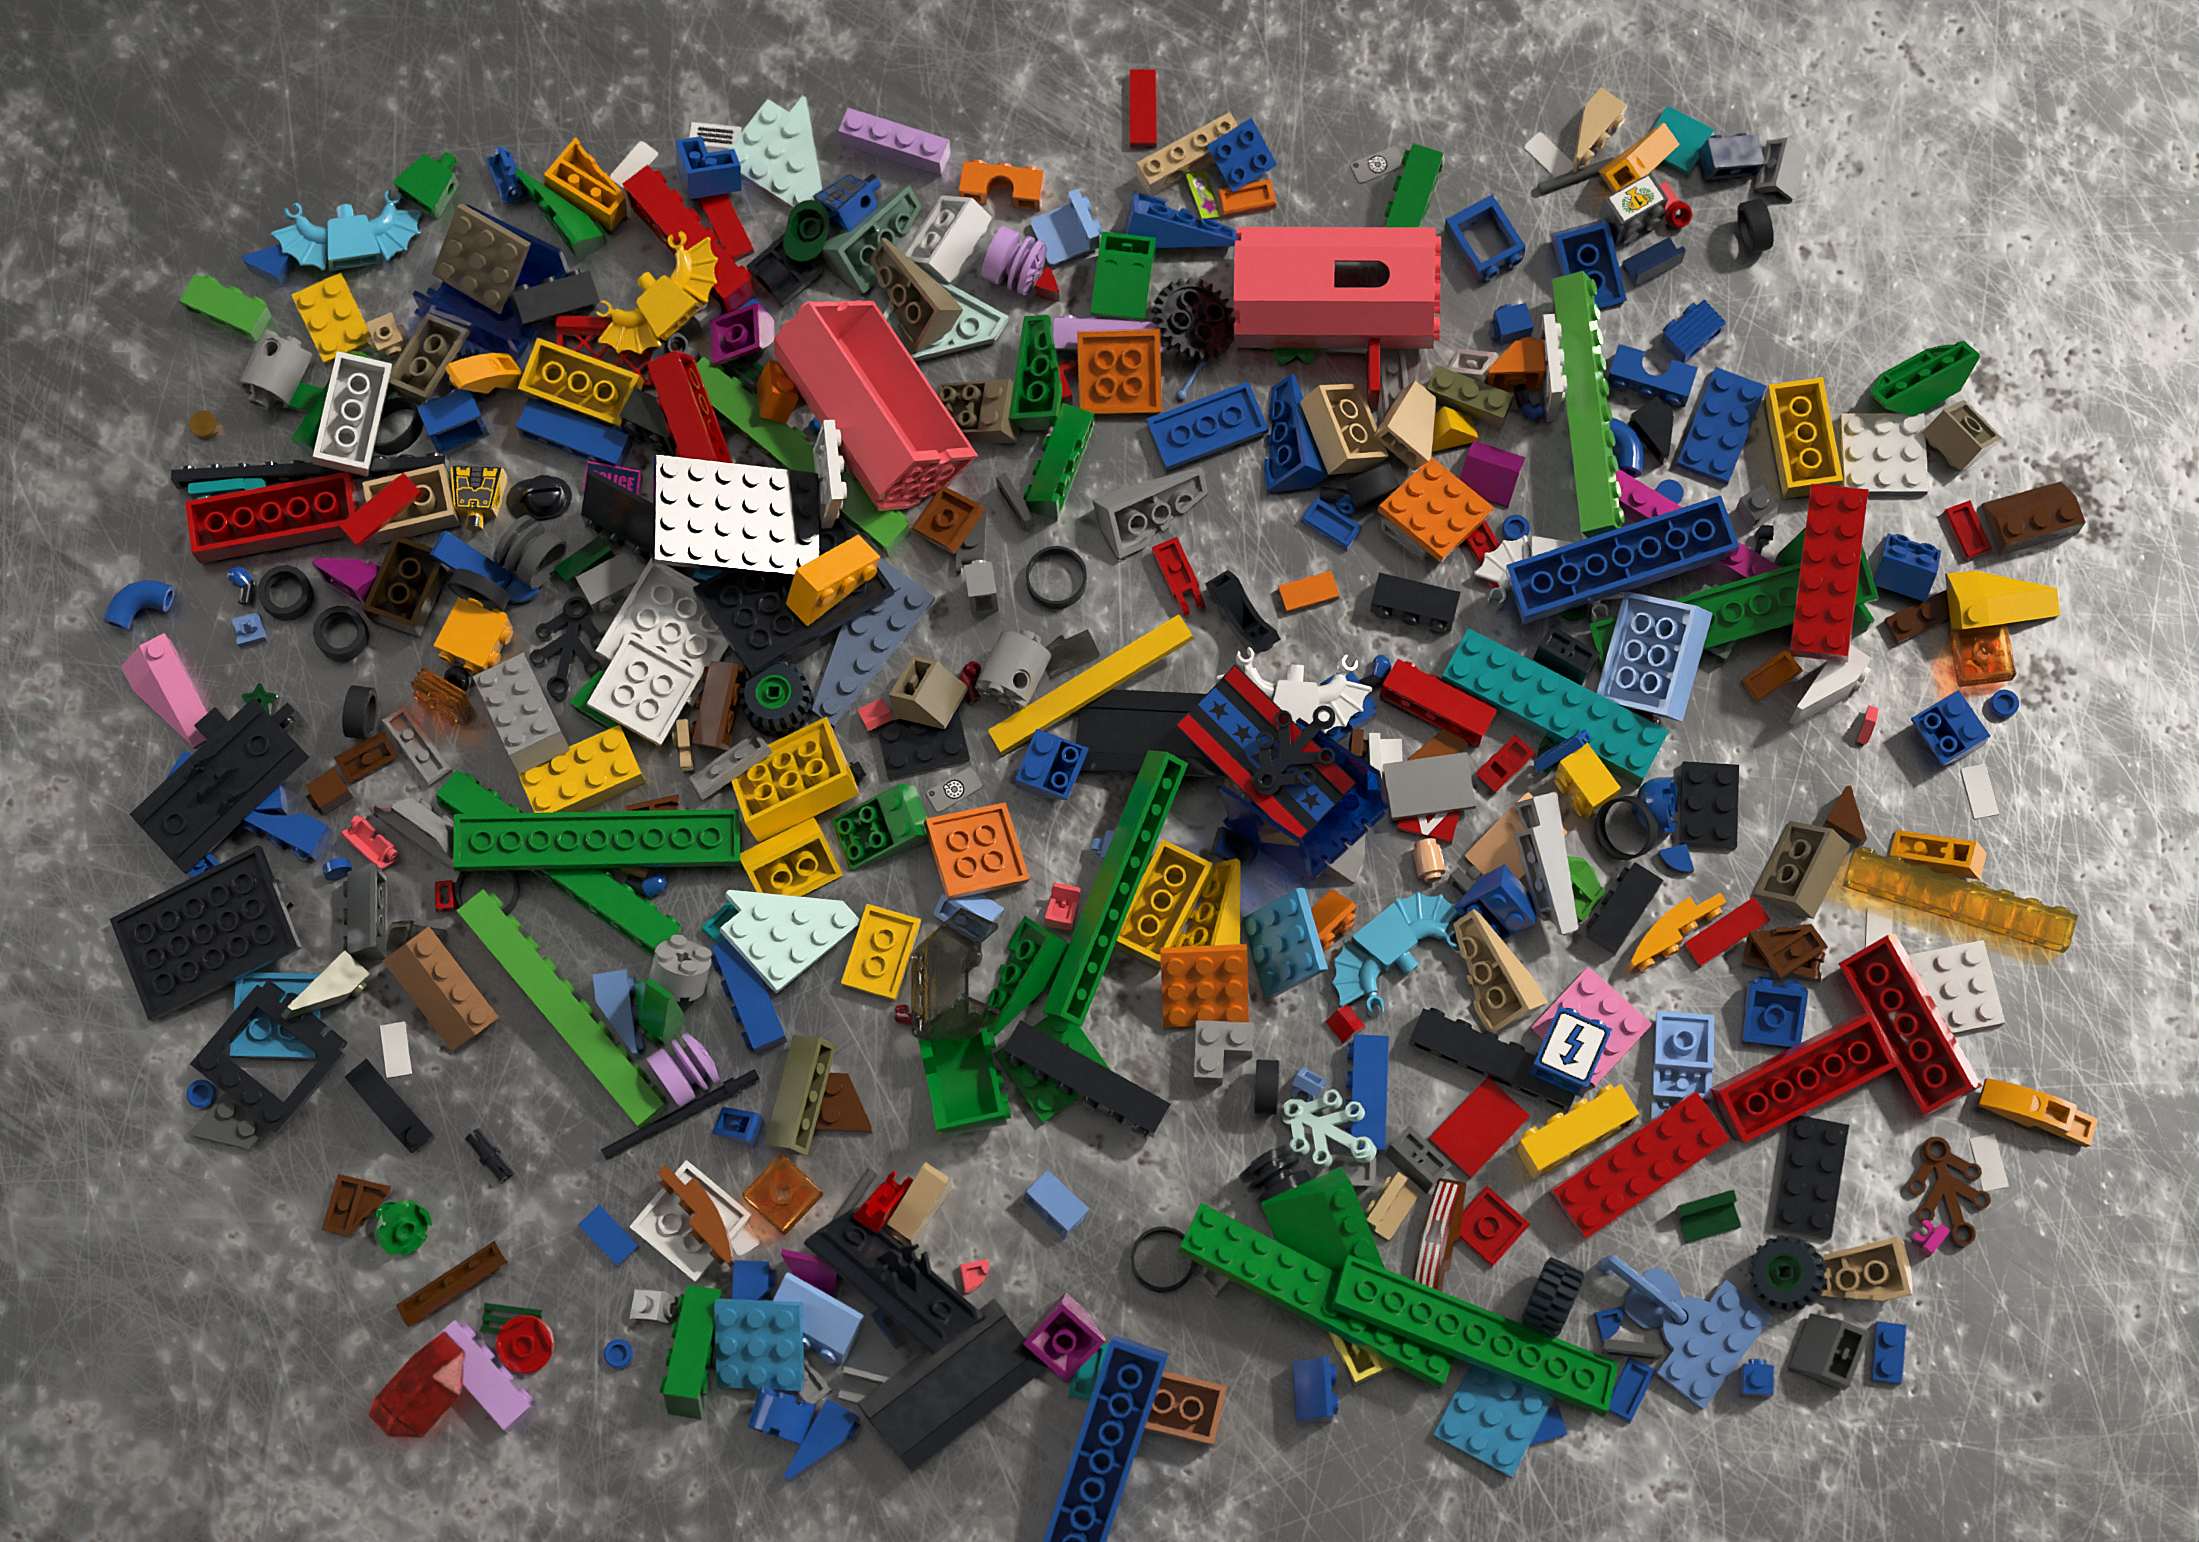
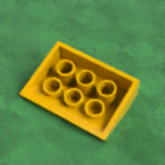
M827 717L768 744L772 753L731 781L745 823L758 843L860 794Z

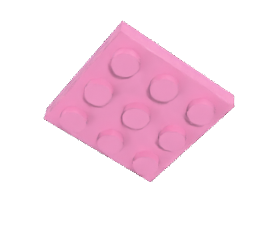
M1587 967L1530 1028V1031L1540 1040L1544 1041L1559 1006L1575 1009L1581 1016L1591 1020H1600L1607 1027L1611 1028V1034L1589 1083L1595 1088L1653 1024L1591 968Z

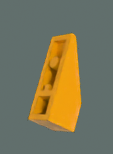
M1896 830L1889 854L1891 858L1952 876L1980 880L1987 855L1977 841Z

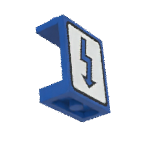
M1559 1006L1529 1075L1583 1098L1612 1029L1600 1020H1591L1581 1016L1575 1009Z

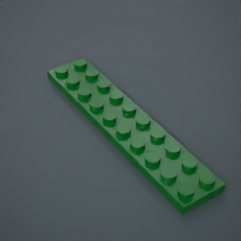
M1863 545L1855 606L1879 599ZM1801 562L1671 601L1695 605L1713 613L1703 650L1794 624ZM1618 616L1589 624L1596 649L1600 652L1599 659L1602 670Z
M739 809L454 814V871L740 866Z
M1201 1202L1177 1253L1441 1389L1455 1357L1331 1308L1340 1274Z
M1349 1254L1344 1259L1331 1308L1603 1417L1608 1412L1618 1362L1561 1339H1553L1521 1323Z

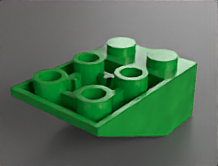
M1102 231L1091 315L1145 321L1155 263L1156 238Z
M897 784L831 820L850 871L908 851L929 840L924 826L927 815L916 786Z

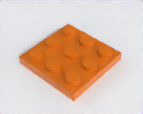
M1160 329L1077 331L1080 409L1094 414L1162 412Z
M1433 457L1413 473L1378 508L1380 514L1440 563L1494 511L1492 505Z
M1006 802L925 819L924 826L947 900L1026 884L1030 880Z
M1247 944L1160 948L1163 1027L1196 1026V1020L1249 1023Z

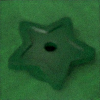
M261 683L257 684L252 693L242 694L241 696L246 703L252 698L256 700L261 699L260 705L270 715L272 703L278 698L277 694L266 692Z

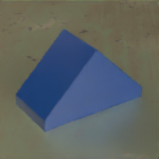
M281 244L242 256L250 272L281 287L298 261L292 255L283 254Z
M722 1107L712 1134L754 1149L764 1121L761 1115L756 1112Z

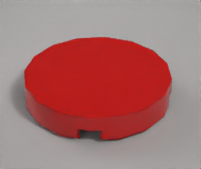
M523 1314L512 1317L501 1327L497 1335L495 1348L499 1360L506 1368L522 1374H529L538 1371L548 1363L554 1352L555 1341L552 1330L543 1320L536 1316Z

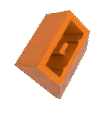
M1331 889L1311 908L1324 954L1334 945L1333 940L1338 934L1341 933L1344 936L1354 927L1355 923L1353 921L1356 919L1357 905L1334 889Z

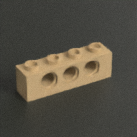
M1228 112L1137 162V177L1147 193L1154 196L1187 178L1185 174L1196 173L1213 164L1215 161L1206 145L1237 127V122L1231 113Z

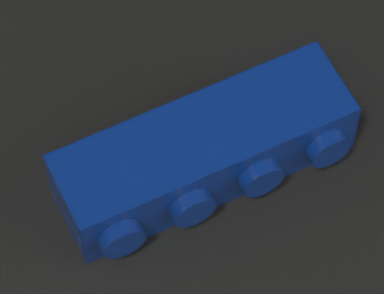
M528 398L515 426L519 435L526 439L585 461L623 467L633 445L628 432L616 426H613V428L606 427L597 419L579 417L572 410L555 408L553 404L541 399L536 401Z
M728 940L712 945L715 954L711 955V961L716 972L721 970L725 980L720 983L726 997L732 996L735 1006L730 1008L736 1022L742 1021L746 1031L741 1033L747 1049L753 1047L757 1055L788 1042L763 979Z
M1354 1034L1353 1043H1348L1347 1060H1352V1071H1347L1346 1088H1352L1351 1099H1346L1345 1109L1349 1103L1359 1102L1365 1110V1115L1360 1121H1350V1128H1345V1132L1355 1138H1369L1376 1147V1155H1384L1386 1147L1389 1036ZM1354 1109L1351 1114L1358 1113L1359 1109ZM1362 1145L1358 1150L1364 1149L1366 1145Z

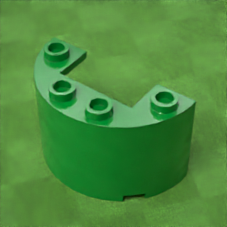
M985 1021L918 1035L938 1139L1007 1125L1006 1119L1012 1118L1007 1094L1000 1093L999 1088L1005 1087L1001 1070H995L991 1049L997 1047L993 1031L987 1032Z

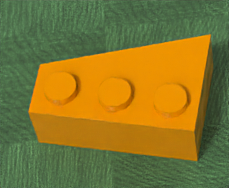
M575 137L545 172V186L586 213L592 221L597 220L602 227L612 232L627 214L626 196L608 174L598 167L596 160L587 154L581 147L579 140Z
M858 534L797 568L786 605L806 626H809L865 581L872 579L877 573L880 556Z

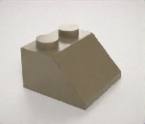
M1965 400L1944 409L1922 432L1927 437L1928 443L1933 448L1939 449L1947 457V462L1953 468L1960 471L1971 467L2003 439Z

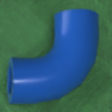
M1612 417L1609 425L1615 437V446H1612V448L1616 452L1618 469L1633 478L1640 477L1644 463L1643 445L1637 433L1628 424Z
M148 580L128 584L114 595L102 621L118 629L129 630L134 616L143 608L148 607L164 612L168 611L174 599L175 588L169 584Z

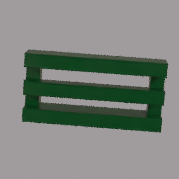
M750 356L740 357L741 360L758 373H762L764 367ZM735 359L728 362L753 381L754 384L752 385L726 364H720L727 376L730 378L736 377L743 383L749 393L757 394L756 383L759 379Z
M485 1303L480 1332L498 1335L501 1328L489 1327V1322L505 1324L511 1319L492 1316L491 1311L531 1315L541 1320L543 1318V1311Z

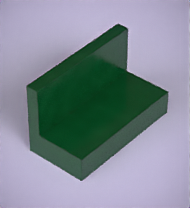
M598 536L559 563L554 569L572 592L579 587L575 577L615 556L610 546H606L600 536Z
M1734 1189L1677 1206L1675 1212L1685 1243L1742 1227L1735 1207L1737 1197Z

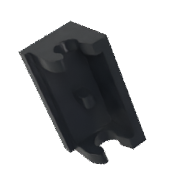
M1551 625L1538 645L1533 660L1582 686L1589 672L1592 671L1600 652Z

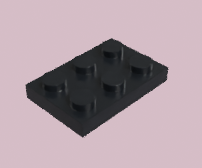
M958 708L945 729L903 719L891 720L876 728L888 779L970 760Z
M1682 762L1679 845L1687 844L1690 847L1724 849L1737 848L1739 765Z

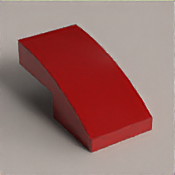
M1514 734L1498 753H1494L1478 770L1476 775L1497 793L1523 769L1536 753Z

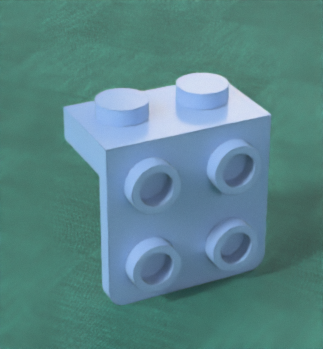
M1078 189L1068 192L1069 204L1034 217L1031 220V227L1037 240L1047 243L1045 257L1050 266H1056L1098 249L1100 246L1099 235H1102V229L1097 219L1092 220L1089 213L1092 211L1089 200L1086 196L1082 197Z

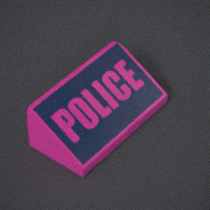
M587 462L583 493L587 473L591 469L639 495L643 480L641 471L597 462Z

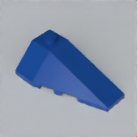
M1133 191L1124 234L1156 238V248L1235 246V241H1238L1236 230L1209 218L1201 219L1200 221L1190 213V210L1182 208L1181 211H1177L1167 207L1168 201Z
M1293 374L1288 375L1275 384L1271 390L1269 418L1272 420V430L1266 439V444L1270 445L1269 458L1264 459L1267 491L1271 493L1311 488L1329 476L1300 401L1304 397Z

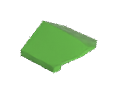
M1567 856L1577 920L1583 922L1603 897L1605 890L1601 887L1595 870L1583 858Z

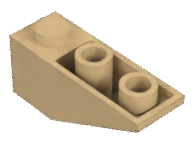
M1602 87L1584 107L1572 167L1573 172H1576L1581 165L1586 167L1594 157L1596 148L1602 149L1608 142L1611 131L1613 129L1618 131L1626 120L1624 113L1627 105Z

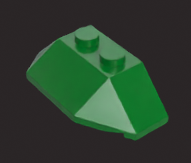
M1965 341L1956 342L1955 345L1927 348L1881 373L1870 391L1871 396L1886 409L1914 417L1960 392L1980 359V355Z

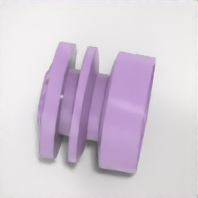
M1002 225L995 234L986 253L981 272L982 278L1000 285L1008 276V289L1015 290L1017 288L1018 293L1026 296L1042 272L1047 243L1040 240L1035 243V239L1028 236L1020 246L1021 232Z
M687 1031L681 1034L687 1044V1047L684 1049L680 1047L675 1039L671 1041L676 1053L674 1056L671 1057L661 1048L646 1058L679 1108H682L696 1098L691 1087L695 1082L704 1091L709 1089L702 1079L705 1075H708L714 1084L721 1081L718 1077L715 1063L707 1051Z

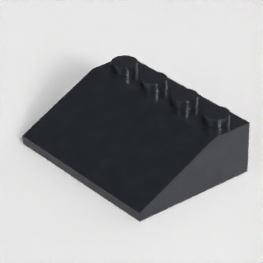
M590 469L587 473L581 509L584 527L595 535L602 533L609 537L608 541L619 548L625 546L631 549V553L642 561L650 560L653 552V503ZM667 565L679 573L683 569L682 566Z

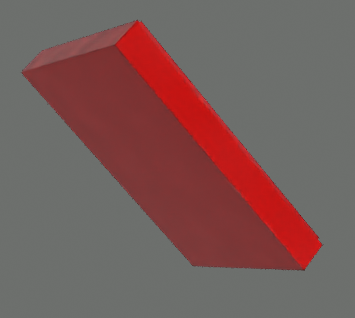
M1487 1077L1429 1137V1141L1472 1179L1530 1118V1115L1495 1082Z

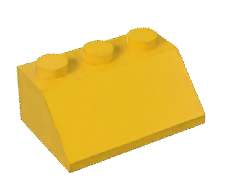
M814 817L740 853V861L756 893L801 897L843 876Z

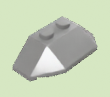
M412 797L373 803L368 807L372 815L456 874L459 875L461 871H454L453 868L454 821L443 814L440 818L433 813L434 807L423 799L417 802Z

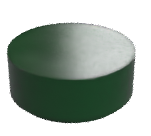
M1587 605L1560 612L1559 616L1567 624H1578L1586 616Z

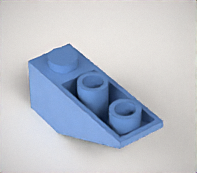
M626 969L593 974L597 1005L635 1058H640V1050L644 1049L642 1032L637 1033L636 1022H639L637 1005H634L633 994H635L634 985L636 984L635 977H630Z

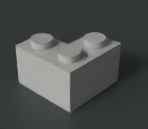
M1196 1020L1194 1084L1222 1085L1224 1057L1252 1058L1254 1023Z

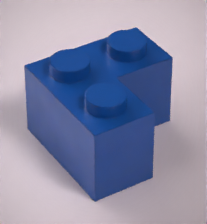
M702 136L675 140L676 166L688 199L741 191V165L735 149L708 153Z

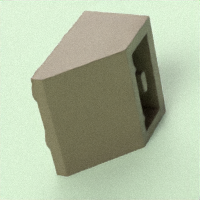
M912 655L889 694L894 718L945 729L968 688L967 685L938 661Z

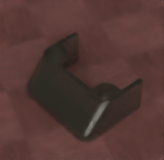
M960 908L915 949L911 960V1031L914 1037L923 1041L971 1039L980 1034L987 1025L1000 1015L999 1009L969 997L968 973L974 967H977L983 958L981 943L998 929L997 923Z

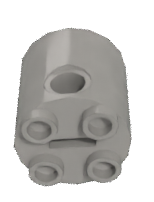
M264 329L238 382V386L250 395L248 401L251 404L264 410L273 407L288 408L312 358V354L309 351L300 348L302 343L291 336L283 339L276 333Z
M1024 629L1019 634L1012 631H1003L979 676L975 689L984 695H992L998 698L997 703L1004 708L1012 709L1013 706L1025 709L1051 659V653L1040 644L1041 638L1033 632Z

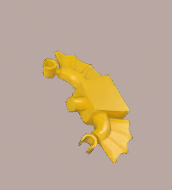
M679 232L680 244H676L673 236L670 235L668 237V244L676 249V268L670 277L663 275L657 281L649 272L644 273L638 278L637 284L644 291L636 300L639 307L631 311H624L619 308L613 309L608 301H600L607 304L609 309L606 314H602L599 311H596V313L601 317L611 316L613 321L600 336L598 343L610 344L616 349L617 353L632 350L642 354L647 348L661 347L659 338L667 341L704 306L699 300L703 303H708L709 292L717 283L714 267L718 261V258L711 251L710 237L703 239L689 250H684L683 245H685L687 240L685 233Z

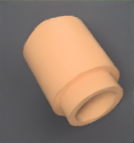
M1423 839L1414 843L1412 853L1418 878L1425 879L1427 883L1440 880L1442 878L1441 875L1446 872L1441 848L1436 843V839Z

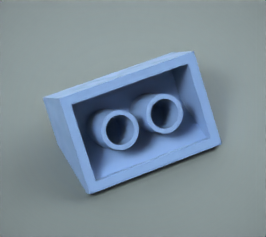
M787 1272L773 1301L802 1302L804 1349L810 1348L817 1352L824 1361L842 1366L859 1339L864 1315Z

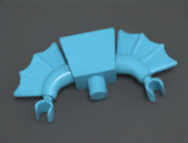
M389 189L385 193L387 206H384L379 217L368 221L366 215L354 216L352 205L343 204L336 208L338 218L328 220V227L312 225L306 217H302L301 206L298 203H293L297 214L292 215L285 208L284 215L290 221L295 220V225L273 231L271 236L280 242L283 249L282 253L295 257L301 266L313 265L321 270H325L327 247L329 271L380 264V252L384 260L389 261L395 253L407 250L409 240L419 234L417 222L423 215V212L419 210H396L395 206L401 203L402 196L399 192L397 200H389Z
M1416 892L1409 898H1396L1395 903L1391 904L1354 934L1351 942L1344 940L1342 952L1337 958L1333 959L1336 976L1334 981L1331 982L1332 986H1335L1339 993V1006L1343 1007L1365 994L1369 998L1367 1000V1013L1373 1017L1371 1007L1378 1005L1383 1014L1384 1001L1380 996L1376 995V992H1378L1376 978L1382 970L1387 972L1396 964L1406 975L1412 973L1420 964L1410 953L1417 947L1418 940L1428 936L1439 940L1443 938L1447 940L1452 950L1460 951L1459 945L1452 943L1457 938L1455 930L1451 932L1446 931L1450 923L1459 914L1455 910V905L1446 901L1442 894L1428 897L1420 894V892Z

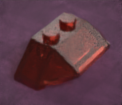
M446 1331L439 1334L416 1352L375 1397L368 1416L387 1436L424 1437L462 1395L465 1351Z

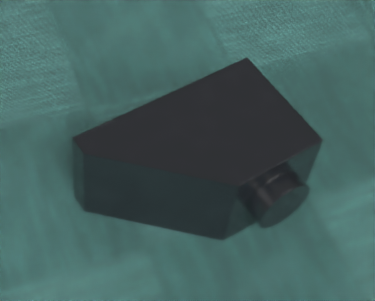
M1656 396L1631 414L1628 425L1637 433L1640 440L1659 463L1664 465L1670 453L1674 416L1669 404L1665 401L1661 402Z

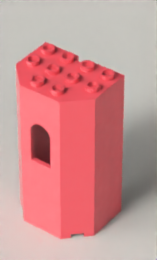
M1237 227L1236 238H1238V241H1235L1234 317L1236 319L1234 321V335L1237 348H1368L1370 338L1380 339V348L1434 349V340H1440V317H1434V314H1440L1441 236H1436V228ZM1335 262H1380L1389 269L1390 278L1385 285L1378 288H1334Z
M808 301L799 307L798 313L793 319L788 320L781 326L782 330L774 337L775 357L821 426L823 420H835V428L840 429L841 446H837L838 451L878 511L912 508L920 503L921 500L919 498L926 497L931 493L933 495L937 494L942 485L947 487L978 457L874 301Z

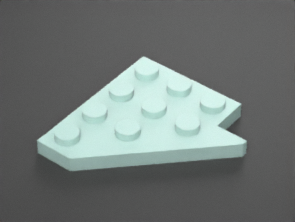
M802 95L792 110L788 112L767 99L729 149H735L741 165L742 178L790 209H793L796 204L804 200H814L813 195L822 190L807 100Z
M927 271L925 272L945 288L963 309L950 332L921 351L915 352L900 334L897 326L900 322L896 312L891 311L888 306L883 314L914 362L993 343L1009 321L1007 315Z
M728 890L725 897L739 913L720 928V932L777 994L860 926L861 920L843 901Z

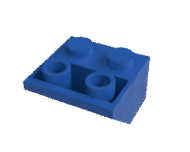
M1888 533L1875 570L1874 584L1926 602L1937 575L1941 550H1938L1929 543L1920 544L1911 541L1908 537L1901 534L1892 535Z
M1959 690L1911 718V721L1942 766L1961 760L1984 746L1990 738V734Z
M1036 729L1015 778L1016 788L1041 798L1068 800L1089 748Z
M1505 864L1482 875L1455 905V910L1462 917L1475 909L1502 940L1534 925L1537 915L1531 893Z
M1329 1356L1293 1362L1296 1424L1331 1423L1333 1415H1337L1338 1395L1337 1393L1332 1394L1331 1385H1335L1336 1365L1330 1364Z

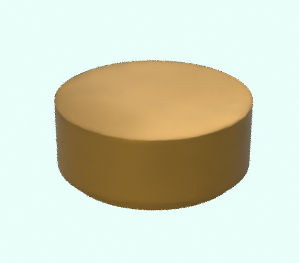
M198 411L192 415L189 421L192 433L199 439H209L218 431V421L209 411Z

